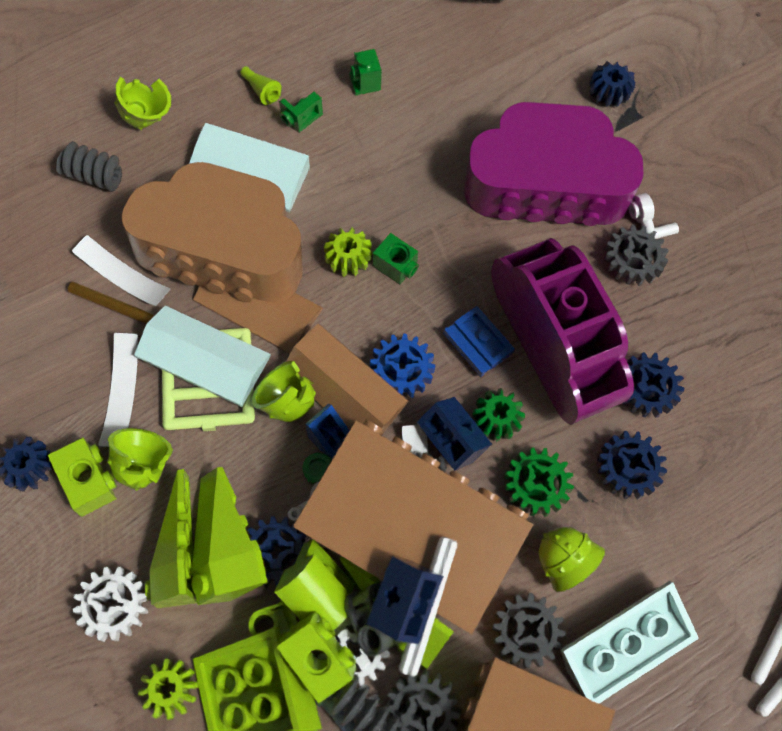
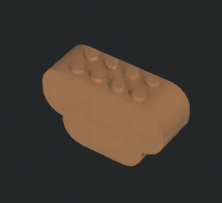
M190 163L177 170L170 182L154 181L138 187L131 194L122 211V223L137 263L157 276L163 278L172 277L189 286H204L216 294H222L223 292L232 293L242 302H251L252 298L266 302L284 301L291 298L299 286L303 275L301 234L297 225L286 217L283 192L276 184L269 180L211 163Z

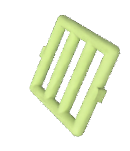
M248 328L220 330L251 345V332ZM162 370V426L165 430L202 428L204 432L216 431V426L250 424L255 420V409L252 406L254 388H252L244 402L242 412L175 418V401L217 398L219 396L200 387L174 389V375Z

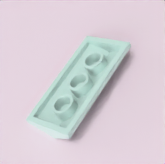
M164 306L146 324L134 354L136 358L240 407L243 406L271 357L269 353L167 306Z
M668 581L561 649L567 672L581 695L600 703L690 645L699 637L673 582Z

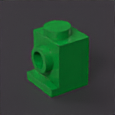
M375 49L355 52L354 64L350 65L351 71H349L355 96L381 91L382 70Z

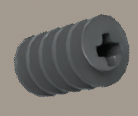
M72 141L60 153L57 159L56 171L60 175H66L72 179L76 178L81 182L86 181L90 185H97V187L102 189L107 188L109 191H115L120 185L122 169L119 165V157L116 155H112L109 158L108 153L104 151L99 154L95 148L89 150L85 145L79 147L76 142Z
M354 674L353 680L337 690L327 702H335L331 711L333 716L341 711L345 713L341 721L343 726L352 721L355 723L352 731H401L402 726L397 728L400 721L398 715H392L386 719L390 710L387 704L376 708L379 702L377 694L366 698L369 691L367 684L356 688L359 681L357 674Z

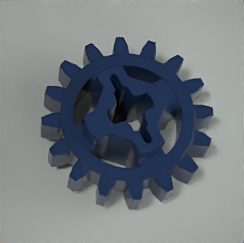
M642 352L638 359L632 356L627 362L634 376L633 382L635 385L633 395L622 404L630 402L633 405L631 407L632 413L637 411V409H641L642 417L646 418L650 411H652L654 417L658 418L662 411L668 414L673 409V406H676L681 401L679 396L684 392L685 388L678 384L684 378L683 376L675 375V371L678 369L677 365L672 367L667 365L669 362L668 357L660 361L658 360L657 353L654 352L651 358H648L646 353Z
M624 431L620 438L613 435L609 440L610 444L605 443L602 446L603 454L598 456L597 461L604 465L600 466L597 472L599 474H606L607 477L602 483L603 485L609 483L613 485L611 493L615 494L622 490L624 499H627L634 493L635 498L638 500L644 496V492L649 496L655 491L654 487L662 485L664 481L660 476H664L667 473V469L660 465L667 459L665 456H658L657 452L662 448L660 445L654 447L650 445L652 437L649 436L645 440H641V434L637 431L631 438L629 433ZM630 461L635 464L633 469L629 467ZM636 480L640 484H632L628 482Z
M271 516L270 524L266 525L264 521L259 520L260 529L257 531L253 528L248 529L251 535L250 540H256L257 543L268 534V538L262 545H259L263 562H266L271 569V573L266 572L268 583L263 585L265 588L270 585L271 581H274L277 587L283 575L284 566L290 559L297 560L304 545L303 543L308 539L306 534H298L299 530L289 526L288 517H284L281 523H277L275 516ZM281 532L290 535L296 543L285 541L281 536ZM274 546H279L281 551H283L279 553V558L273 559L270 554L273 552Z

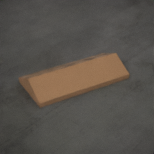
M199 286L193 301L236 325L248 328L251 333L289 354L293 347L307 334L323 310V307L297 293H294L291 298L280 302H266L253 298L251 302H242L232 293L223 292L222 294H216L208 290L207 287Z
M317 324L293 347L286 362L295 361L300 370L298 374L301 377H307L314 383L312 384L316 392L314 399L322 407L331 404L349 430L355 421L364 424L367 419L385 431L409 402L408 399L321 324Z

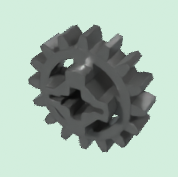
M631 225L628 231L621 227L618 234H612L604 250L607 252L604 261L611 262L608 271L616 270L618 272L616 279L618 280L624 276L628 285L632 280H636L638 286H641L644 280L649 284L652 283L655 277H659L662 274L664 267L668 263V259L665 257L669 251L667 248H661L664 239L656 240L654 238L657 233L656 231L650 234L646 233V226H643L640 231L636 230L635 225ZM619 246L622 247L621 250H620V252L622 253L621 255H619V252H618ZM651 255H653V258H654L653 265L651 264V262H652V260H653L652 257H651Z
M529 593L526 600L523 601L522 597L518 594L514 596V605L507 600L502 604L506 612L497 611L494 616L500 620V623L493 624L492 630L499 632L500 636L495 638L493 642L494 644H503L504 648L499 653L501 656L508 653L512 655L510 664L514 665L520 659L522 660L523 668L528 669L533 660L538 668L544 666L543 656L548 661H552L555 659V656L551 650L559 651L563 648L562 644L557 641V638L564 637L566 632L558 630L557 625L561 624L564 620L563 618H555L553 616L557 609L555 605L549 609L545 607V597H542L538 602H534L533 593ZM520 609H532L537 611L539 614H537L536 616L526 615V613L523 610L521 611ZM509 619V622L513 625V635L510 639L507 634ZM538 622L532 631V635L518 640L525 629L524 626ZM546 623L549 626V640L544 636ZM520 646H530L537 653H524L518 650Z
M424 669L421 677L408 675V682L403 677H400L396 683L397 688L392 687L388 694L392 700H388L387 705L390 709L389 712H393L389 717L392 715L399 716L400 721L397 728L402 726L401 731H456L458 726L456 718H460L461 708L455 706L459 701V694L449 693L453 684L448 682L442 685L440 683V673L434 679L429 678L428 669ZM409 692V702H406L401 707L402 698ZM446 711L444 720L437 726V717L442 716V713Z

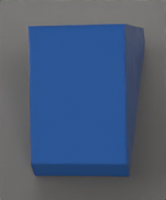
M327 404L305 424L308 438L322 453L328 455L333 460L350 431L333 406Z

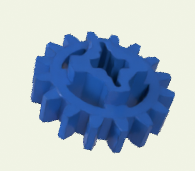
M405 333L402 336V340H397L395 335H391V343L388 344L386 341L381 340V350L374 348L373 357L375 359H370V368L374 369L377 374L403 395V393L407 392L410 398H414L415 389L423 393L425 391L424 383L431 384L433 376L431 373L435 372V364L431 362H433L434 354H426L428 344L425 343L419 346V337L417 336L412 341H409ZM399 364H405L406 368L400 369ZM387 375H390L395 381L391 380ZM413 377L416 378L415 380L408 382Z

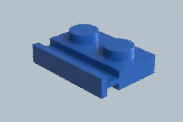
M478 306L471 309L443 331L444 336L480 377L512 355L515 350Z

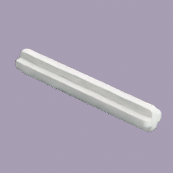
M440 537L430 570L444 576L419 644L406 643L399 671L409 676H416L420 668L457 548V542L453 539Z

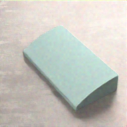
M205 123L200 133L190 163H211L273 182L283 192L286 212L289 213L310 168L309 155Z

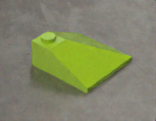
M279 628L267 630L193 659L208 731H317L322 729L315 698L276 648L282 636Z

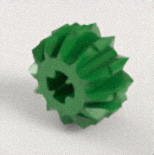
M502 388L498 389L496 396L488 390L485 393V399L478 398L476 401L478 408L474 409L472 416L478 419L475 422L478 427L485 428L483 433L486 437L493 433L496 442L500 440L502 434L508 440L511 439L513 431L519 432L522 425L520 422L525 419V413L519 411L523 406L522 401L513 402L514 392L510 393L508 397L503 396ZM494 411H498L497 418L493 415ZM500 412L504 415L503 419H499Z

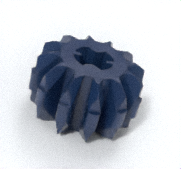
M608 61L603 66L598 65L589 80L590 96H596V103L605 102L606 108L611 103L616 107L622 102L626 103L635 89L634 72L628 71V65L619 66L618 61L614 65Z
M26 436L23 443L18 439H13V447L11 449L2 447V451L6 455L5 457H0V466H2L0 468V477L2 479L5 478V485L10 488L16 486L17 490L25 492L28 485L32 489H38V480L40 479L45 482L49 481L45 471L54 470L48 457L52 452L46 450V444L38 440L35 442L34 439Z

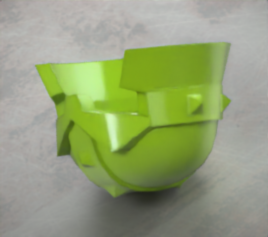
M120 76L116 83V100L114 104L121 118L139 130L151 126L157 121H161V117L167 114L171 107V95L167 86L160 79H157L150 85L153 89L152 91L148 86L140 83L139 79H134L126 84L125 80Z
M294 360L287 361L274 368L259 383L252 397V406L266 412L270 419L274 418L283 422L298 420L314 406V396L316 394L312 387L314 383L307 377H301L298 374L300 370Z
M135 428L119 429L108 437V463L113 476L119 483L137 491L147 487L152 482L155 484L158 482L165 463L173 452L171 443L154 432Z
M560 527L548 533H543L538 553L541 567L545 572V576H548L552 589L556 592H563L575 587L595 571L602 562L605 549L594 543L587 533L580 532L572 527Z

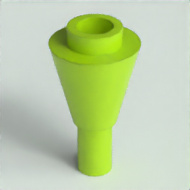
M247 66L241 69V76L250 82V85L264 105H270L279 99L282 90L280 82L256 74Z

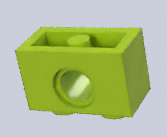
M83 437L48 455L73 511L81 517L117 499L112 490L117 485L109 470L103 471L100 462L104 461V458L96 444L90 445ZM92 470L88 480L79 482L80 475L84 471Z
M313 612L282 634L276 648L316 701L320 703L353 680L356 660L347 646L342 647L334 637L335 632L329 621L325 618L321 619L316 612ZM321 650L326 653L328 658L318 659L312 654V651Z

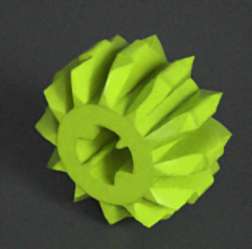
M340 227L338 235L330 233L329 242L324 244L325 262L331 264L333 273L341 269L343 277L347 275L348 271H352L357 276L358 268L366 270L368 261L372 260V252L370 250L372 243L369 239H365L363 231L355 234L353 227L350 228L349 232H344Z
M168 658L163 659L162 670L158 665L152 664L150 665V670L154 676L151 678L150 676L142 675L141 677L142 682L148 683V688L138 690V695L149 696L142 704V707L145 710L154 707L152 713L154 718H160L165 710L166 719L173 720L175 708L180 714L184 715L187 713V707L183 703L184 700L192 703L196 701V697L188 694V691L198 688L199 684L195 681L187 682L195 672L191 668L183 671L184 662L178 660L172 668L171 660ZM166 681L176 685L175 692H170L172 695L170 698L168 695L162 694V686H167Z

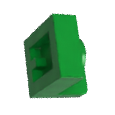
M312 92L309 96L300 99L296 106H292L284 98L279 101L281 120L288 127L292 126L299 133L323 115L322 98L316 92Z

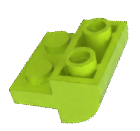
M312 539L304 543L295 564L284 570L274 593L301 621L313 612H316L321 619H327L333 629H336L348 616L345 609V599L352 592L355 584L324 549Z

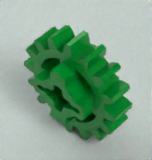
M534 447L530 448L528 456L521 451L517 456L518 462L515 460L510 462L509 468L512 471H507L504 477L511 481L506 484L505 491H513L514 493L509 501L511 503L519 501L521 503L519 509L524 510L526 507L530 508V515L533 517L538 510H541L544 517L548 516L550 507L557 513L562 508L560 502L566 504L570 499L566 493H571L574 489L572 484L567 483V481L572 479L573 473H565L564 471L568 462L559 463L557 461L559 457L557 452L552 457L547 456V448H543L540 454H537ZM522 470V475L525 478V481L523 485L520 486L519 473ZM556 478H558L559 482L557 494L555 493L556 488L553 486ZM534 479H536L537 481L542 479L544 481V484L542 485L540 483L535 485L533 481ZM529 497L538 498L540 501L533 500Z

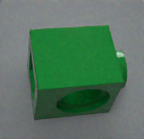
M391 232L373 252V267L399 285L406 277L410 279L419 267L417 263L418 251ZM400 258L403 260V262L396 263L393 262L392 259Z

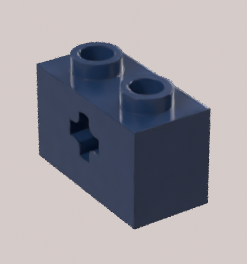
M455 397L436 402L417 421L454 471L472 464L493 445Z
M392 556L385 570L376 600L373 602L367 624L396 641L419 644L444 576L416 562Z

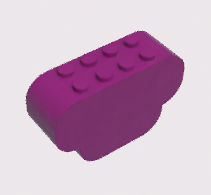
M521 102L505 110L501 117L499 128L486 130L474 139L466 171L464 195L471 209L486 217H495L502 220L524 219L530 222L553 221L558 224L582 223L586 226L609 225L618 222L625 216L643 180V158L634 144L624 138L614 136L613 125L610 119L596 108L579 105Z
M549 238L495 259L491 276L497 298L560 417L567 424L572 425L628 401L633 395L634 382L631 370L625 359L628 352L627 333L617 310L583 252L574 245L563 248L558 241Z

